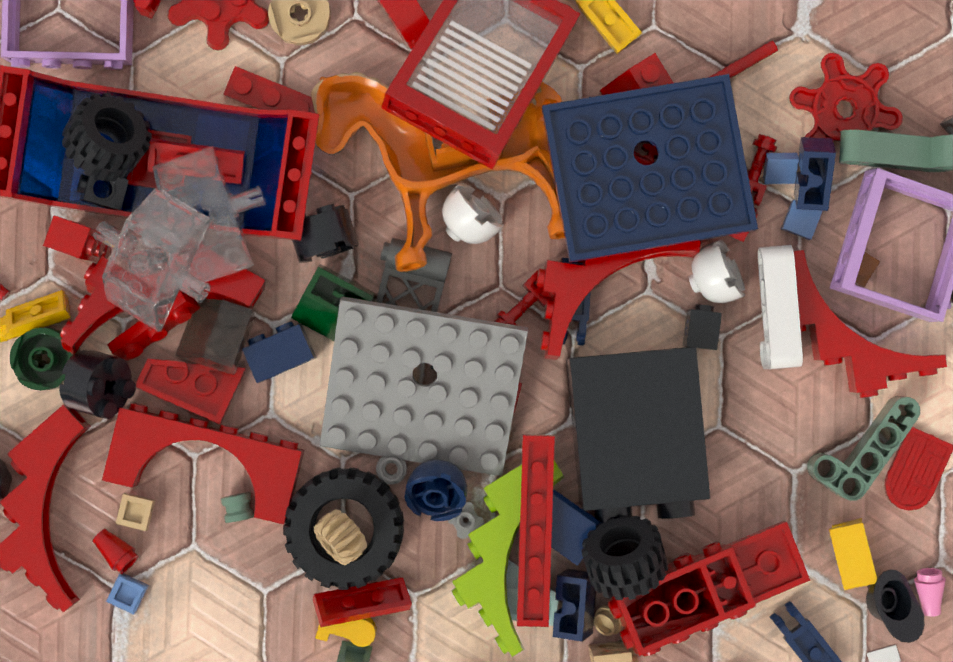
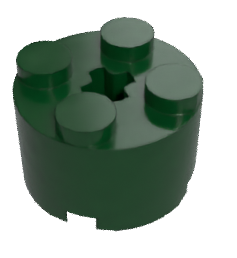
M35 328L16 339L10 352V365L22 385L40 391L59 389L60 384L64 385L66 374H62L66 362L73 354L63 349L62 337H60L62 330L56 328ZM43 354H47L50 358L49 364L42 360Z

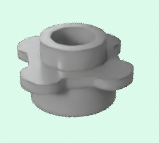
M466 502L459 516L448 520L450 524L455 526L457 536L461 539L468 538L470 532L484 525L483 518L476 514L474 505L471 502ZM467 517L469 519L468 523H464L463 518Z

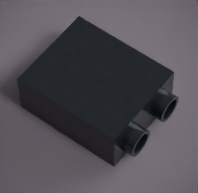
M696 347L566 358L579 505L584 511L594 510L595 518L602 523L607 522V519L613 517L617 519L623 515L631 518L633 516L632 506L656 504L657 516L660 519L694 516V501L710 499Z

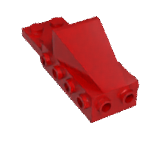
M786 521L779 522L727 545H720L719 541L710 543L702 547L703 552L698 555H692L687 552L681 554L668 564L664 580L659 581V586L656 589L648 590V594L644 596L641 594L637 595L636 599L629 600V597L623 598V600H615L614 596L611 597L612 600L608 602L614 619L620 618L624 630L620 631V636L626 649L632 648V651L639 656L653 655L659 652L662 646L669 643L678 644L690 638L691 634L700 630L701 632L712 630L719 625V622L728 618L731 620L740 618L748 613L747 610L756 607V603L810 581L788 523Z

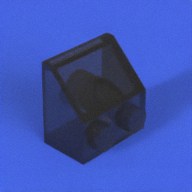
M196 298L200 309L193 313L192 317L188 320L175 356L235 375L243 354L242 349L245 348L255 320L253 309L225 300Z

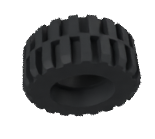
M340 467L322 472L306 482L296 492L290 506L287 507L285 514L286 522L283 525V535H286L287 540L285 544L287 553L292 554L294 558L292 562L296 568H301L306 573L305 577L313 581L315 579L321 582L320 586L326 588L336 586L339 590H348L352 586L357 588L366 586L367 582L377 580L387 568H390L400 550L404 535V516L399 506L400 502L397 496L391 492L390 486L384 481L382 482L377 479L376 475L370 472L366 473L360 471L359 468L352 467L349 469H341ZM337 499H351L362 504L369 511L374 524L371 542L362 552L361 556L347 565H342L335 561L321 546L314 533L316 519L321 509L326 504Z

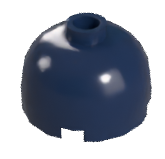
M438 459L428 460L418 465L410 474L404 498L407 506L414 514L420 517L421 513L430 515V520L447 521L461 514L462 508L466 504L468 486L465 476L456 465Z

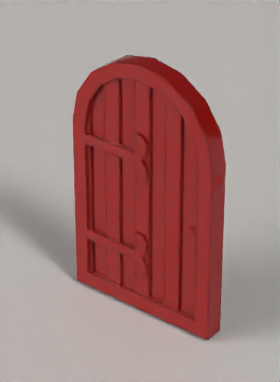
M912 427L901 442L887 471L884 488L889 501L896 507L908 511L917 510L927 505L935 493L952 454L953 445L934 437L932 434H927Z

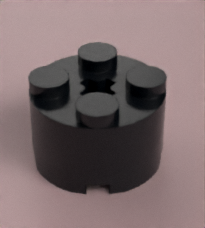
M334 204L317 208V215L306 216L305 214L301 241L292 240L299 263L312 262L313 256L321 257V259L349 251L353 249L352 246L359 245L348 209H345L344 205L335 207Z
M81 350L76 352L75 355L73 354L66 362L62 374H66L64 385L60 384L59 388L61 399L67 407L109 420L119 412V408H123L129 398L133 397L136 391V384L132 381V374L128 364L122 358L94 350Z

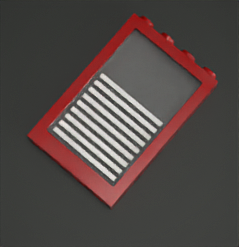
M443 0L385 92L381 109L493 170L572 33L581 13L573 10L568 4L557 0Z

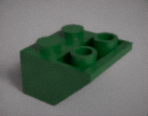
M319 264L291 319L334 341L341 297L372 301L374 292Z

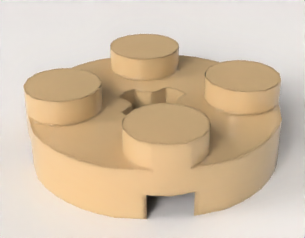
M272 0L268 8V17L273 30L284 42L294 45H308L317 41L328 31L331 10L327 0ZM301 6L303 10H308V15L304 16L303 21L291 18V14L296 12L295 7Z

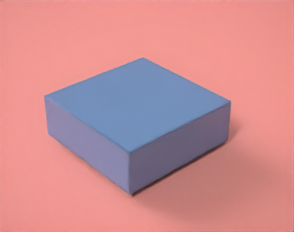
M766 153L763 173L764 184H795L799 162L798 154Z
M792 200L781 229L807 240H812L822 211L797 209L795 200Z
M119 573L106 602L134 615L149 585L124 573Z

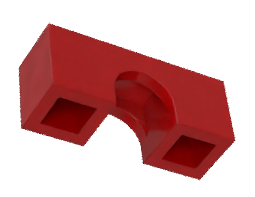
M54 215L43 246L79 259L98 263L102 256L106 259L109 257L113 242L110 241L111 234Z

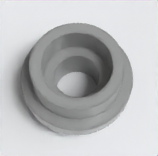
M382 456L377 462L376 473L382 482L384 481L390 485L397 484L404 479L407 473V465L405 460ZM387 464H396L397 472L395 474L387 473Z

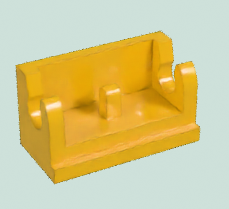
M862 518L832 525V528H829L844 590L875 584L877 576Z

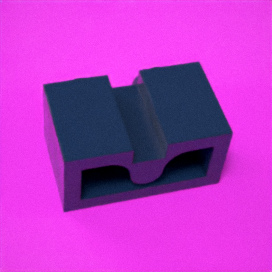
M801 137L798 155L800 172H797L794 188L797 209L828 211L836 157L834 143L830 138Z
M293 321L275 328L277 334L266 338L265 334H261L247 340L249 346L243 348L242 351L256 383L266 381L317 358L302 324L294 326Z
M566 569L557 575L555 600L563 601L562 607L554 612L552 637L583 642L593 634L596 591L594 586L591 585L587 571Z

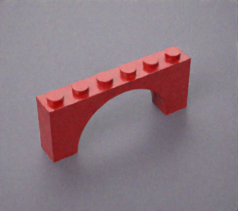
M130 402L129 407L119 408L102 481L133 488L139 485L141 476L149 462L166 447L180 441H206L229 451L247 470L255 492L254 518L285 524L286 510L294 496L305 451L298 448L299 443L286 439H281L280 444L268 441V435L257 432H250V436L238 434L239 428L220 424V429L209 427V421L190 417L188 422L178 419L179 414L171 411L160 410L159 414L147 412L148 406Z

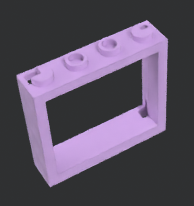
M2 0L1 57L11 62L12 67L29 68L30 63H42V67L52 69L61 68V64H73V68L92 69V64L104 65V68L109 70H122L123 65H132L134 1L121 0L120 52L90 53L19 51L20 0Z
M879 168L865 171L830 289L928 322H943L947 309H951L950 298L953 291V216L925 308L857 286L855 282L884 188L953 211V194Z

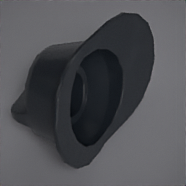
M891 569L884 571L877 578L875 584L867 585V608L875 618L884 622L894 638L900 642H914L922 635L925 626L921 606L902 573Z

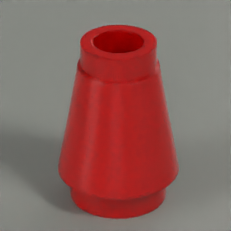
M107 529L100 531L92 541L112 571L117 570L120 574L129 570L139 557L135 553L136 549Z

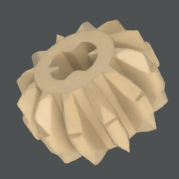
M335 509L331 513H327L314 526L316 539L321 543V546L335 561L342 565H347L351 561L356 560L367 548L365 536L361 533L360 528L356 526L346 513H342L340 510Z

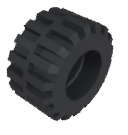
M96 93L92 94L90 98H84L73 112L62 132V136H64L62 146L67 148L65 154L68 159H73V165L77 169L81 167L85 170L84 174L89 177L93 174L97 180L103 181L107 177L109 181H116L118 177L121 179L127 177L149 149V142L152 139V133L148 132L150 125L148 121L143 120L145 115L141 110L137 111L133 103H126L123 101L124 98L118 95L114 98L110 93H104L101 97ZM99 132L108 135L114 142L107 140Z
M623 515L617 519H614V517L607 519V522L596 525L595 530H590L587 534L588 538L583 540V549L581 551L591 585L594 586L596 592L603 593V596L606 598L614 596L615 600H623V598L629 597V600L636 599L637 595L641 594L644 596L649 593L648 590L656 589L659 586V581L664 580L666 576L665 571L668 570V563L661 535L656 525H652L651 521L646 518L641 520L640 516L629 518L627 515Z

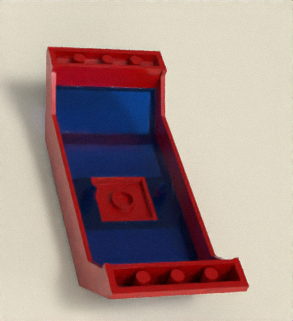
M0 65V197L61 209L216 232L301 241L320 114L291 109L259 110L69 81L29 69ZM96 93L101 97L104 93H110L114 98L118 95L123 97V101L126 103H133L135 105L134 108L137 111L141 110L145 115L143 120L148 121L150 125L148 132L152 133L153 139L245 151L243 180L241 184L147 172L148 149L134 170L124 178L128 179L129 182L121 210L108 209L79 200L81 193L77 192V185L81 174H84L85 170L81 167L77 169L73 165L74 160L68 159L66 156L67 148L62 146L64 138L62 132L73 112L84 98H90L92 94ZM99 132L104 138L114 142L108 135ZM98 180L93 186V191L97 197L104 198L107 196L109 188L104 181Z

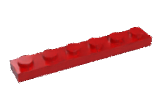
M523 434L517 626L549 627L554 435Z

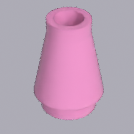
M920 569L917 571V577L914 578L925 616H938L941 614V603L946 578L942 576V571L939 569Z

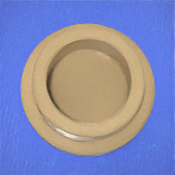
M603 605L596 611L594 625L601 634L611 636L618 634L623 629L620 618L614 619L608 605Z

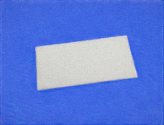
M896 645L867 653L869 662L901 661Z

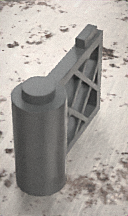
M392 237L391 243H384L380 260L386 262L376 302L383 303L386 293L389 301L384 304L398 306L395 301L411 293L419 307L418 309L425 310L432 305L431 311L437 312L452 253L425 246L423 250L426 254L427 264L417 270L399 272L396 270L395 255L402 249L406 241ZM389 276L402 278L408 290L393 298L387 288ZM408 280L417 282L418 284L412 287ZM424 284L437 287L434 300L423 306L414 290Z

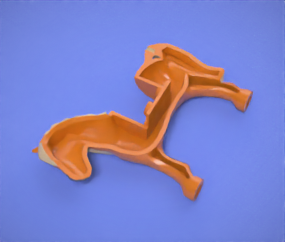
M360 72L351 74L341 73L330 77L322 76L312 89L311 97L315 113L320 114L316 145L322 152L336 155L343 151L350 138L362 127L367 129L380 148L384 165L401 195L406 215L407 239L402 249L395 255L397 271L417 270L427 264L426 254L423 249L432 237V229L426 217V203L429 196L457 182L493 171L519 172L533 180L547 197L552 210V217L547 226L549 237L551 239L565 238L541 109L542 105L562 102V99L552 87L544 82L534 97L536 105L531 102L493 170L445 143L441 145L440 149H436L435 155L432 137L429 134L381 109L388 86L381 83L378 78L368 77ZM522 90L514 94L512 99L505 95L498 96L509 102L507 107L491 98L487 99L488 102L505 110L502 115L487 107L489 113L500 118L498 123L489 118V123L496 126L491 132L497 134Z

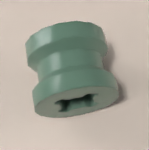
M251 492L220 498L221 504L226 509L225 523L254 517L255 511L250 507Z

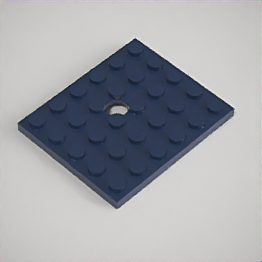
M729 74L542 105V115L569 263L756 231L758 229ZM647 141L656 146L658 158L653 164L642 165L635 159L634 148L638 143Z

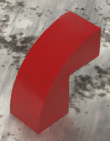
M376 0L385 10L400 37L412 49L430 22L418 1Z

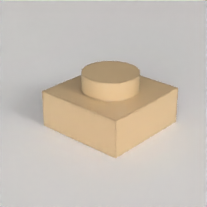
M124 493L116 524L147 531L155 500Z

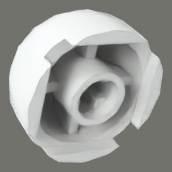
M458 183L445 199L442 209L443 220L447 225L445 230L457 242L462 240L469 244H480L488 241L501 230L503 224L500 223L503 219L487 198L482 196L480 200L472 195L475 189L465 183Z
M720 239L701 248L700 252L694 256L691 265L693 275L689 276V282L694 292H701L707 300L714 303H727L744 297L745 294L742 291L745 290L735 259L730 260L728 256L726 257L725 253L730 250L724 241Z

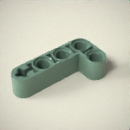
M842 130L840 135L839 163L923 172L953 171V135L925 137L866 130Z
M892 397L884 405L844 463L825 453L814 454L807 463L809 475L839 497L849 501L861 499L920 416L919 403L911 397ZM899 405H905L904 410L907 412L905 416L900 415ZM888 419H894V423L888 422ZM887 427L890 430L891 436L889 441L882 444L879 440V432ZM869 452L873 457V462L869 468L864 469L861 465V458L865 453ZM822 460H828L830 470L826 475L820 476L817 470L818 464ZM853 478L855 488L851 493L846 494L843 490V483L846 479Z

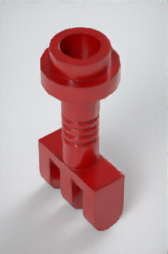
M759 134L758 139L753 141L752 145L758 148L752 161L751 169L748 172L751 193L752 191L757 192L753 200V204L760 206L767 188L766 185L758 183L765 163L766 153H769V151L775 153L777 150V146H775L777 140Z
M538 270L522 285L528 293L507 314L501 310L494 322L517 326L515 322L536 301L544 307L547 300H552L551 297L540 296L541 287H536L534 284L537 281Z

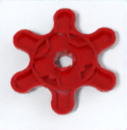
M182 0L179 3L173 4L169 8L167 15L169 21L175 26H184L192 20L202 21L207 27V44L216 51L225 49L229 44V30L233 24L245 22L254 29H263L269 24L268 11L256 4L254 0Z
M828 53L822 58L820 63L824 73L822 86L817 89L799 86L793 89L789 95V101L794 108L806 110L814 118V126L805 137L830 138L833 141H840L842 130L871 131L878 127L894 130L903 121V116L899 109L884 106L878 99L879 88L889 78V71L882 63H874L862 75L853 76L846 71L844 60L839 54ZM840 101H847L852 105L853 112L850 117L843 118L839 114L836 107Z

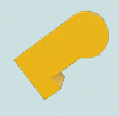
M372 618L321 628L319 624L315 638L327 642L330 634L350 639L358 647H365L373 642L377 626Z

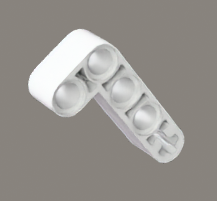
M792 245L759 247L758 270L764 341L760 343L763 369L801 367L803 353L795 259Z

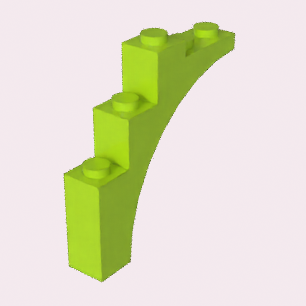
M555 461L553 486L564 478ZM522 464L484 487L487 495L483 497V500L492 513L498 511L500 515L468 534L471 542L467 544L476 560L482 557L484 562L453 580L452 582L456 588L451 590L460 606L466 604L468 609H471L480 603L482 609L478 611L487 627L493 624L499 634L495 637L498 646L504 654L509 652L512 657L524 650L513 625L508 605L506 581L509 555L517 531L520 528Z

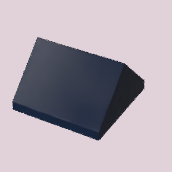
M553 490L551 548L578 566L583 559L581 551L583 549V540L588 538L587 534L590 530H595L596 525L602 522L556 490Z

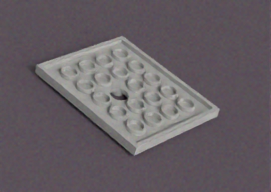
M341 297L320 446L383 457H395L419 463L438 459L448 461L461 470L502 476L528 327ZM421 363L431 364L437 372V378L431 384H420L413 377V369Z

